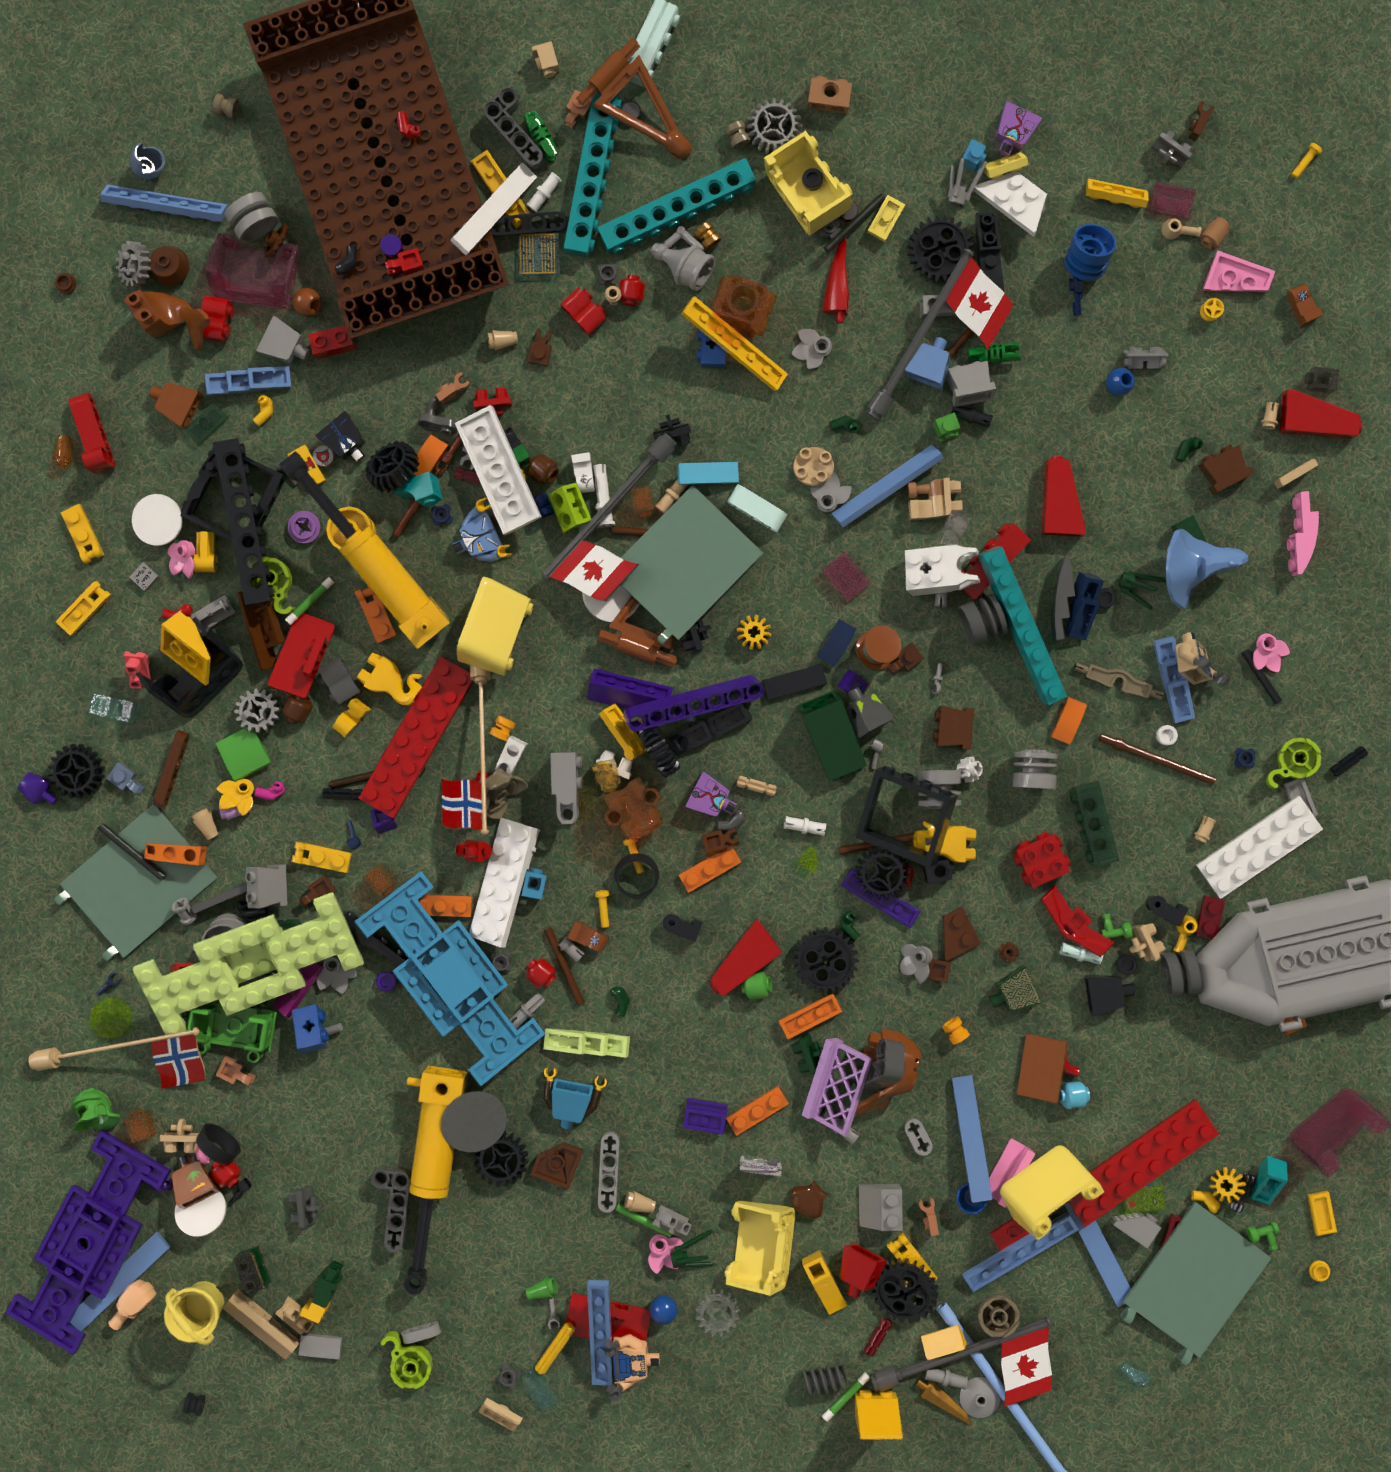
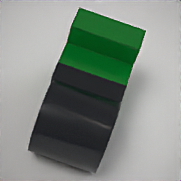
M509 427L504 430L520 467L531 458L513 429Z

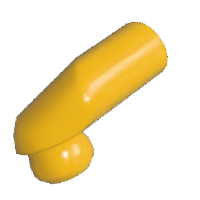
M266 395L258 398L260 413L253 418V421L259 427L273 414V402Z
M1192 1190V1201L1204 1202L1207 1205L1208 1211L1212 1214L1218 1212L1220 1202L1211 1192Z

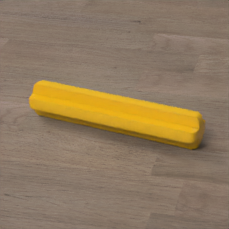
M569 1322L563 1325L535 1366L538 1374L546 1373L575 1331L572 1323Z

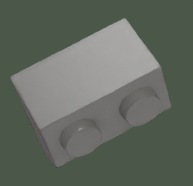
M900 1184L859 1185V1226L880 1231H903L902 1188Z

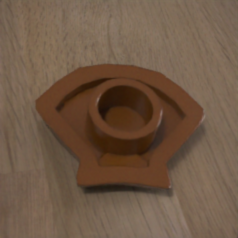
M285 223L277 231L271 230L265 238L266 250L264 257H273L283 244L288 233V226Z
M813 1181L811 1185L792 1188V1204L802 1216L818 1218L822 1215L823 1199L828 1194Z

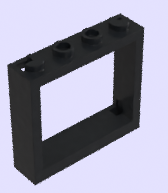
M214 446L211 451L209 450L208 457L210 454L215 453ZM243 456L245 464L248 463L249 466L272 477L257 507L258 516L255 517L256 525L260 524L262 529L287 477ZM202 467L200 468V471H199V475H200V476H201L202 473L204 472V471L202 470ZM210 477L200 498L189 502L186 500L183 503L184 507L180 516L232 541L231 533L194 516L212 479ZM247 538L243 542V546L246 548L254 545V539Z
M884 765L875 769L856 838L884 850L887 847V851L930 868L936 865L958 795L952 793L946 787L938 788L933 786L931 781L915 779L914 775L910 773H899L895 771L894 767ZM883 779L943 802L928 852L869 829Z

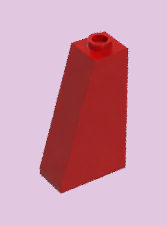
M1287 389L1282 392L1279 433L1353 439L1359 436L1362 431L1361 415L1294 389Z
M1051 456V459L1045 461L1041 535L1083 537L1086 535V529L1070 461L1063 460V456Z
M758 918L752 922L710 977L712 982L710 987L716 995L720 993L723 997L782 953Z

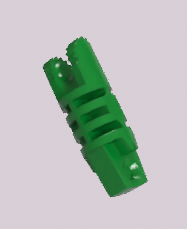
M535 110L526 113L524 120L534 143L541 150L548 163L555 161L558 151L544 121Z
M1019 343L990 345L988 350L985 345L968 349V362L988 361L989 363H998L1000 361H1020L1021 354L1016 352L1020 348Z

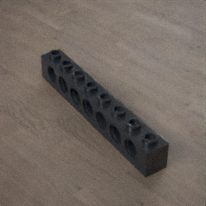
M238 438L213 442L245 605L251 607L272 603L271 597H275L273 586L268 585L267 577H271L268 564L264 565L263 557L267 555L264 544L260 545L259 537L262 536L260 524L256 525L255 517L258 516L256 504H252L251 496H254L252 484H248L247 476H250L248 463L244 464L243 456H246L244 443L240 444ZM232 457L238 459L237 465L233 467L227 465L228 459ZM234 478H241L242 483L240 486L234 487L231 485V481ZM238 498L246 499V504L243 507L235 506V501ZM242 518L250 519L249 526L240 527V520ZM247 538L254 539V545L250 548L243 546V542ZM249 559H258V565L255 568H249L247 566ZM253 579H262V586L260 588H253L251 586Z

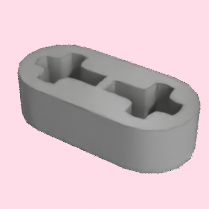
M914 1117L907 1119L904 1123V1130L913 1148L919 1155H928L932 1151L933 1145L921 1121ZM912 1122L915 1125L919 1124L917 1126L919 1134L916 1136L912 1130L908 1131ZM919 1138H921L924 1143L928 1142V1144L926 1145L927 1149L924 1151L922 1148H917L920 1146V1143L917 1140Z
M438 1321L406 1329L401 1332L404 1344H410L435 1337L441 1333Z

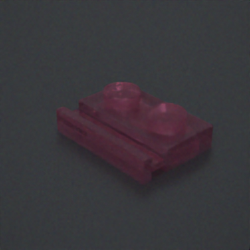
M1156 181L1149 212L1189 220L1196 189Z
M843 552L822 569L823 574L846 602L870 584L869 580L846 552Z

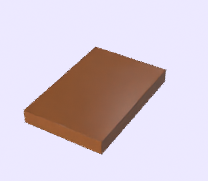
M1026 1034L1017 1095L1059 1103L1068 1041Z

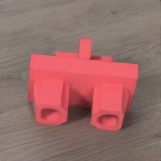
M125 651L123 656L126 664L125 670L129 676L130 688L142 689L143 684L136 674L140 672L152 681L149 670L150 659L146 653L138 652L131 654Z

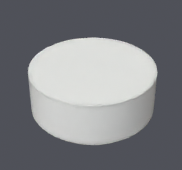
M1170 725L1161 726L1156 732L1157 741L1165 746L1174 744L1178 738L1177 730Z

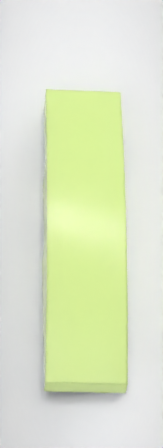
M546 1028L543 1049L574 1054L585 1053L626 1058L629 1054L630 1036Z

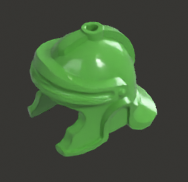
M90 1088L82 1091L72 1100L71 1110L80 1118L72 1131L84 1132L91 1127L108 1130L118 1124L121 1115L113 1113V1109L110 1107L111 1102L106 1094L95 1090V1088Z

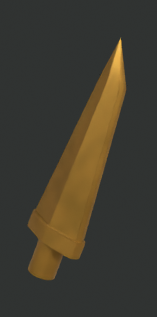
M920 1378L916 1380L915 1385L922 1390L919 1395L922 1399L972 1426L967 1413L934 1381L929 1380L928 1383H925Z

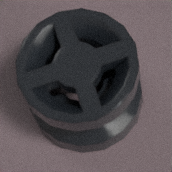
M189 1392L184 1402L183 1413L189 1414L192 1412L196 1416H201L206 1395L196 1396L194 1393Z

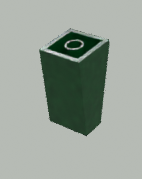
M835 690L797 705L828 781H838L844 775L858 773L863 767L867 766L842 699Z

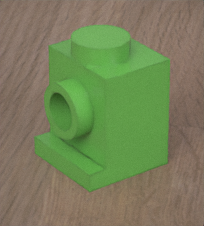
M955 412L935 419L933 422L939 442L959 436L958 430L960 425Z

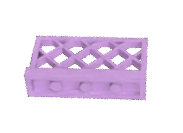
M838 1038L826 1039L802 1116L808 1119L813 1118L836 1132L847 1136L873 1059L843 1044V1041ZM841 1049L846 1051L849 1060L841 1062L839 1056ZM858 1058L865 1061L863 1069L858 1071L854 1061ZM850 1063L854 1073L849 1076L846 1075L843 1065ZM839 1068L842 1079L835 1081L833 1073L835 1069ZM852 1077H855L857 1081V1088L852 1090L848 1080ZM844 1082L847 1093L843 1095L840 1094L837 1084ZM832 1087L836 1098L829 1100L827 1091L828 1088ZM846 1096H849L851 1101L849 1109L845 1108L842 1100ZM838 1101L841 1112L834 1114L831 1103ZM824 1106L827 1107L828 1113L830 1115V1117L826 1119L820 1116L822 1107ZM843 1115L845 1120L844 1128L838 1125L836 1117Z

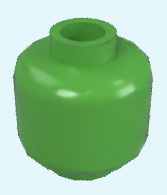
M764 972L754 973L741 983L742 993L746 994L750 1000L767 998L769 992H772L770 976H767Z

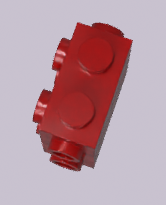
M1047 831L1036 835V840L1029 842L1025 840L1018 843V848L1013 849L1015 855H1012L1017 867L1021 866L1023 871L1021 874L1022 880L1025 885L1029 884L1031 888L1071 872L1069 866H1071L1070 860L1061 851L1063 845L1060 838L1052 833L1048 834Z

